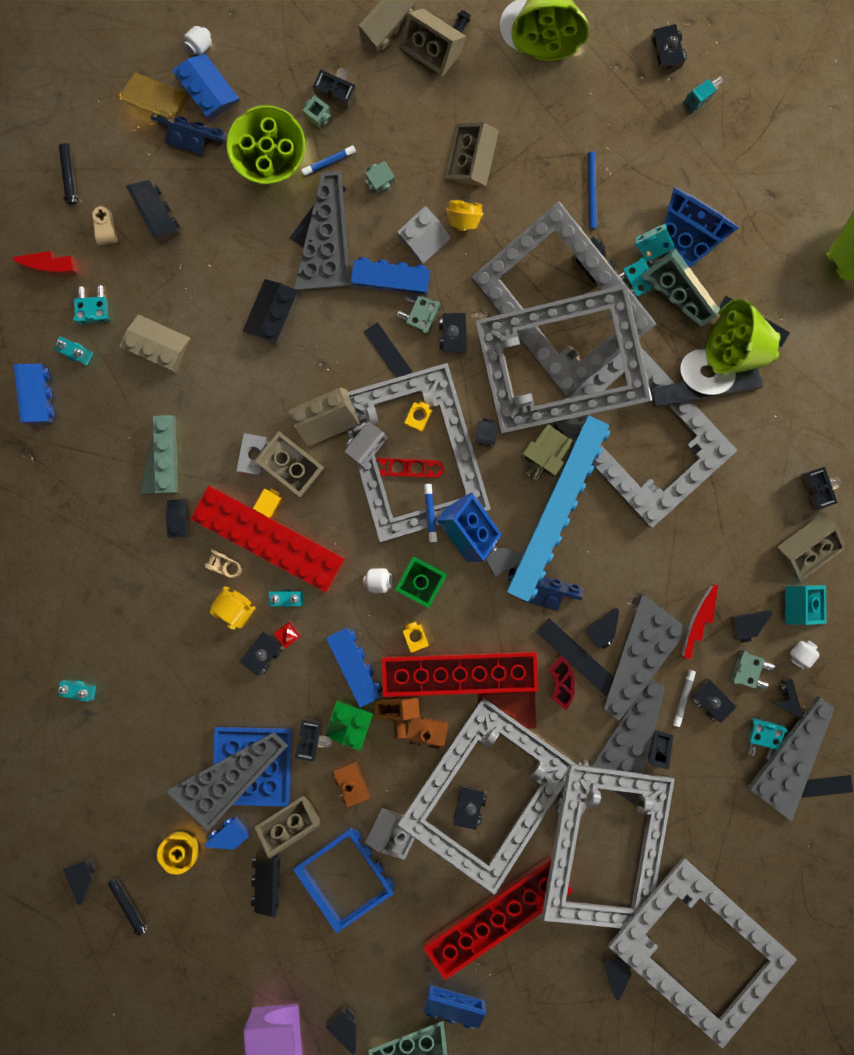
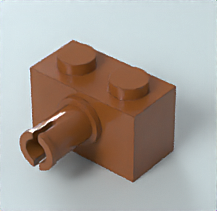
M418 698L374 700L376 720L394 721V738H406L405 720L420 717Z
M423 717L410 719L406 740L410 741L409 744L421 746V743L429 744L428 747L440 749V746L444 747L448 722Z
M356 760L334 769L332 778L335 785H339L342 791L339 795L343 804L346 803L350 807L370 798Z

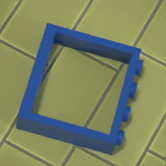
M349 827L293 867V871L336 933L394 894L393 887L395 885L390 877H385L383 874L384 868L379 861H374L372 858L373 852L368 845H363L361 842L362 836L357 829L353 830L352 827ZM347 837H350L385 889L340 920L305 869V866Z

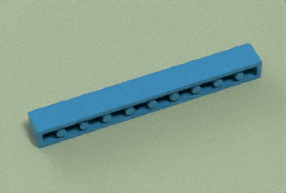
M589 415L586 417L506 591L507 593L527 602L535 598L538 591L535 588L537 582H542L546 573L543 569L546 563H551L554 556L551 553L553 547H558L562 536L559 534L562 528H567L570 521L567 517L570 511L574 512L578 501L575 499L578 493H583L586 483H584L586 475L590 477L594 466L591 464L594 458L598 459L601 454L602 448H600L602 440L606 442L610 434L608 424Z

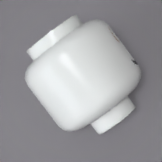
M192 27L183 37L184 49L191 55H202L212 43L210 32L204 27Z
M370 569L367 575L363 577V585L367 587L370 593H386L392 588V574L387 569Z
M810 640L807 643L799 641L790 652L791 661L801 669L811 668L819 658V653L816 650L818 646Z

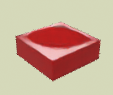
M290 622L274 633L285 648L301 637Z

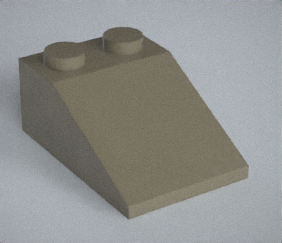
M278 431L255 460L256 463L300 498L305 495L326 469L280 431Z

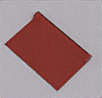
M535 691L477 693L478 703L482 698H485L525 728H537Z

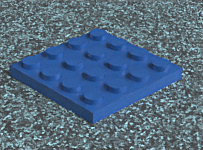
M214 727L213 765L273 732L288 744L233 805L284 807L290 805L292 729Z

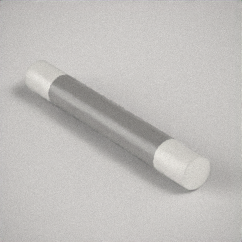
M688 670L674 718V726L680 727L696 674L695 671Z

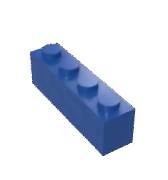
M358 258V260L353 262L351 285L427 295L430 269H427V266L424 265L409 267L407 263L397 262L396 265H393L385 260L370 262L368 258Z
M347 627L328 636L326 639L359 707L380 698V692L383 690L379 682H374L371 676L374 672L370 664L366 665L363 659L366 656L362 647L358 648L355 643L357 637L353 629L349 631Z

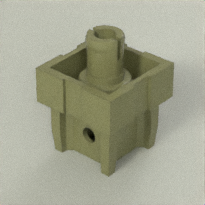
M548 424L536 441H531L521 455L522 458L531 463L524 474L530 477L535 470L531 477L534 481H538L543 471L554 477L564 462L561 459L573 440Z

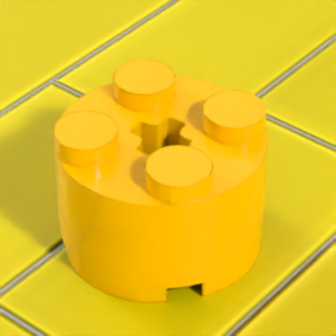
M225 586L211 604L210 613L218 619L222 618L226 621V626L233 630L236 627L242 628L256 608L255 606L250 607L252 602L235 590L231 593L228 591L229 587Z
M178 831L171 833L162 841L158 848V862L168 873L182 874L188 871L198 859L199 845L196 838L187 832ZM177 849L182 853L180 856L175 852Z

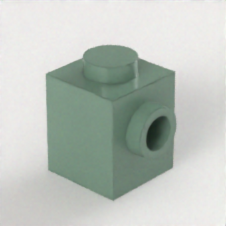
M315 95L303 106L304 117L318 128L322 124L325 125L331 118L330 107Z
M385 161L379 165L373 164L367 169L368 172L365 173L367 178L365 180L366 185L370 190L374 189L376 193L387 191L391 187L390 184L395 182V176Z

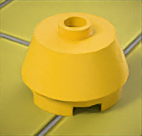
M461 200L449 201L448 208H446L449 225L457 227V230L460 231L476 229L484 214L482 212L483 205Z

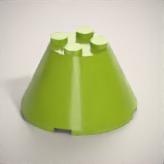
M527 0L511 29L512 42L517 50L522 54L532 55L533 59L543 61L559 60L575 54L578 51L577 48L585 44L589 36L588 21L573 0Z
M268 105L257 106L247 110L246 113L234 121L228 133L227 151L232 165L244 178L259 184H274L290 177L300 166L305 154V137L299 123L286 110Z
M854 210L829 248V252L826 253L829 260L838 266L836 271L842 279L845 278L846 281L854 280Z
M734 299L720 310L718 314L721 316L716 324L712 323L706 343V359L708 365L713 368V372L720 375H728L766 367L778 359L780 333L771 327L749 301Z

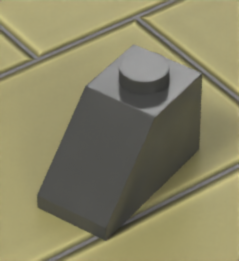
M494 546L486 557V561L496 577L518 565L523 553Z

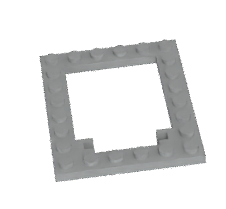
M560 201L472 276L501 314L522 310V306L500 278L553 232L557 231L603 290L625 285V283ZM628 288L637 333L640 338L654 327L656 322ZM610 311L606 316L608 319H613L612 312ZM537 326L518 330V336L566 396L620 354L616 332L580 360L579 353L571 346L558 353Z
M627 284L476 320L501 433L652 401ZM611 309L627 386L534 406L532 393L514 397L503 348L520 344L518 330Z
M641 348L649 386L654 388L675 384ZM621 353L586 380L566 399L607 389L625 372ZM692 401L669 405V408L696 435L686 446L699 460L664 492L653 484L654 481L651 478L640 487L602 445H600L602 451L599 458H594L592 465L651 528L738 451ZM576 417L553 422L566 437L573 440L572 443L574 444L583 424Z
M448 363L348 392L360 423L359 426L347 430L350 439H355L359 434L357 430L363 423L367 424L368 421L372 424L379 423L374 405L421 391L425 403L430 406L429 408L440 405L466 495L473 493L485 511L491 510ZM375 455L365 467L357 462L380 542L428 529L426 509L393 518ZM459 499L434 506L436 526L440 525L437 520L444 510Z
M482 698L397 824V827L489 893L495 895L563 788L568 764L575 763L488 700ZM500 734L538 762L536 765L537 769L530 774L529 778L539 784V787L495 856L487 865L429 824L425 819L477 741L490 748Z
M568 764L543 904L542 920L623 928L656 889L674 778ZM598 788L638 793V798L644 801L643 807L637 806L636 808L637 812L647 814L631 908L566 901L582 806L595 808L599 805L601 794Z
M684 857L608 944L610 949L722 1049L797 960ZM677 897L690 908L699 899L703 900L768 959L719 1019L650 958L658 946L645 934Z

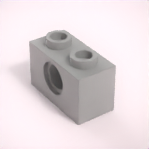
M243 434L237 466L238 472L261 476L262 472L266 471L255 460L250 459V452L258 450L260 455L269 444L267 437Z

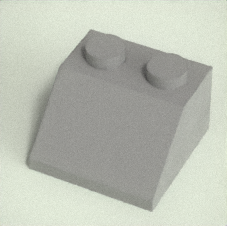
M426 206L397 231L399 239L422 264L451 239L440 221Z
M369 421L367 424L363 423L357 430L359 434L355 439L351 438L345 445L347 448L345 452L363 467L367 465L388 439V436Z
M382 808L365 843L379 853L405 860L414 838L397 827L403 815Z

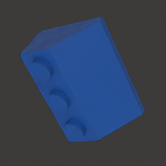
M206 54L186 59L172 70L176 79L209 123L240 100Z
M13 364L20 422L27 425L53 423L52 418L55 417V412L50 404L52 390L48 387V380H50L49 369L43 364Z
M473 493L467 494L448 506L437 520L467 562H484L502 536Z
M429 985L423 1013H426V1016L436 1019L440 1017L444 1018L448 1023L455 1024L458 1022L466 1028L474 1029V1027L480 1028L486 1014V1006L484 1000Z

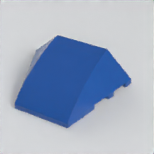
M673 187L664 224H666L667 231L674 243V249L678 251L686 264L692 267L719 243L739 229V226L693 195Z

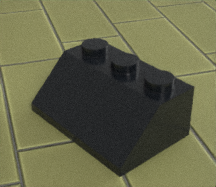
M150 180L126 186L151 234L160 245L180 234L178 231L180 225L175 217H170L168 212L171 209L166 200L162 202L159 196L162 193L157 184L153 185Z
M264 279L242 332L278 347L300 296L299 291L282 283Z
M258 850L256 856L252 857V868H255V875H252L251 886L255 887V895H251V906H254L255 913L269 917H276L278 913L281 852L269 858L265 851Z

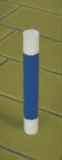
M352 145L301 170L304 176L356 153V150Z
M425 484L424 493L429 542H437L431 484Z

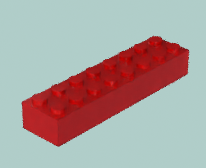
M209 485L190 520L325 593L328 592L345 561V558Z
M537 652L383 656V697L538 691Z
M550 855L498 890L495 895H491L423 942V949L444 980L542 914L552 859ZM570 884L568 885L567 896L573 892Z

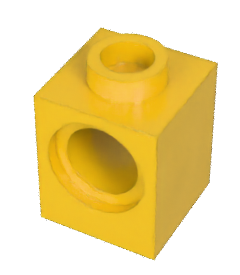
M421 401L419 403L414 402L404 425L422 433L432 413V410L429 409L430 406ZM415 412H423L424 418L421 421L415 420L413 417Z
M264 488L253 509L272 518L283 498L279 497L280 492L270 488L267 490Z
M416 622L405 625L406 629L403 630V634L411 653L429 646L421 623L417 625ZM418 631L421 635L420 640L412 641L409 637L410 633Z

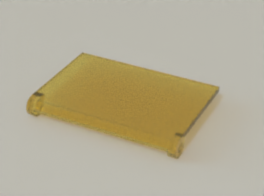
M135 72L124 90L119 92L118 99L172 120L187 93Z

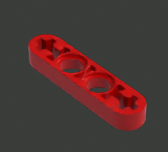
M376 458V461H379L381 465L387 466L386 461L390 462V473H386L387 469H380L381 476L438 478L444 472L443 464L437 460ZM396 462L403 465V470L400 473H395L392 470V465ZM414 463H419L422 466V471L418 474H414L411 471V466ZM424 463H428L427 467H433L434 464H438L441 471L434 474L433 471L427 470L428 474H424Z

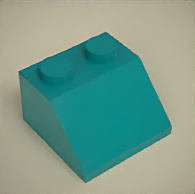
M826 585L785 586L786 610L784 616L786 624H827Z

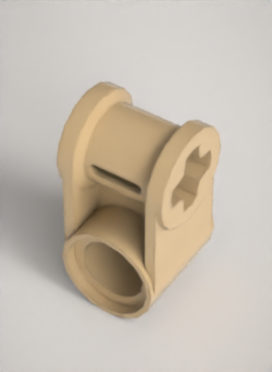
M99 206L95 208L92 217L97 245L117 243L118 238L112 213L105 207ZM102 213L107 215L103 218V221L99 218L102 216Z
M211 549L212 554L208 563L204 565L205 568L230 578H237L242 574L243 567L241 563L221 552ZM231 564L237 566V572L234 575L230 574L228 570Z

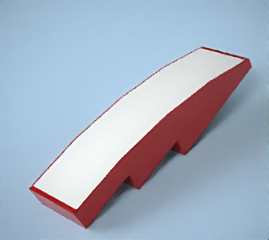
M710 585L691 618L682 648L681 657L692 659L694 640L702 641L705 622L713 623L718 585Z

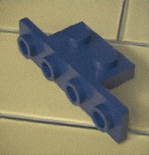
M158 110L151 115V120L168 125L165 144L199 155L204 151L206 138L222 143L228 138V134L223 133L224 131L219 128L211 129L205 127V124L200 122H189L185 117H174L163 110Z
M517 568L509 570V581L512 580ZM544 577L542 582H537L535 588L538 591L533 600L530 599L527 603L558 611L563 596L582 600L584 588L577 584L561 582L559 579Z

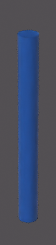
M588 152L589 229H597L595 152Z

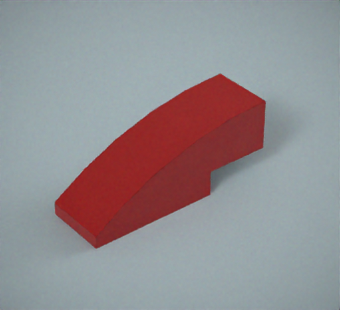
M52 251L13 257V261L17 264L40 273L52 275L78 274L76 260L71 255L56 258Z

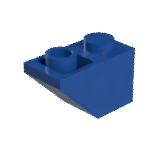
M229 817L221 824L222 829L218 832L214 830L206 837L208 841L204 845L207 848L234 850L251 833L237 817H234L232 820Z

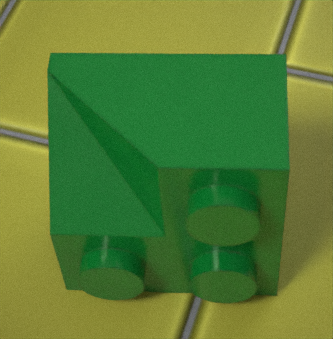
M413 556L395 590L429 608L447 574Z
M337 700L325 737L344 746L361 751L373 711Z

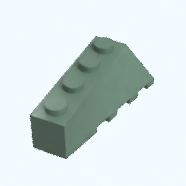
M676 249L663 256L641 275L643 279L653 284L655 289L665 294L673 304L675 303L683 309L682 311L701 327L718 316L719 307Z
M173 415L153 416V434L140 494L178 493L176 417Z
M444 1021L368 1050L369 1055H448Z

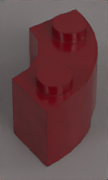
M559 654L548 667V671L552 674L554 681L550 697L567 710L574 697L575 680L570 665Z

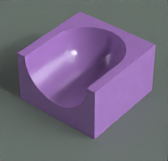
M299 1004L252 1008L244 1029L246 1055H303Z

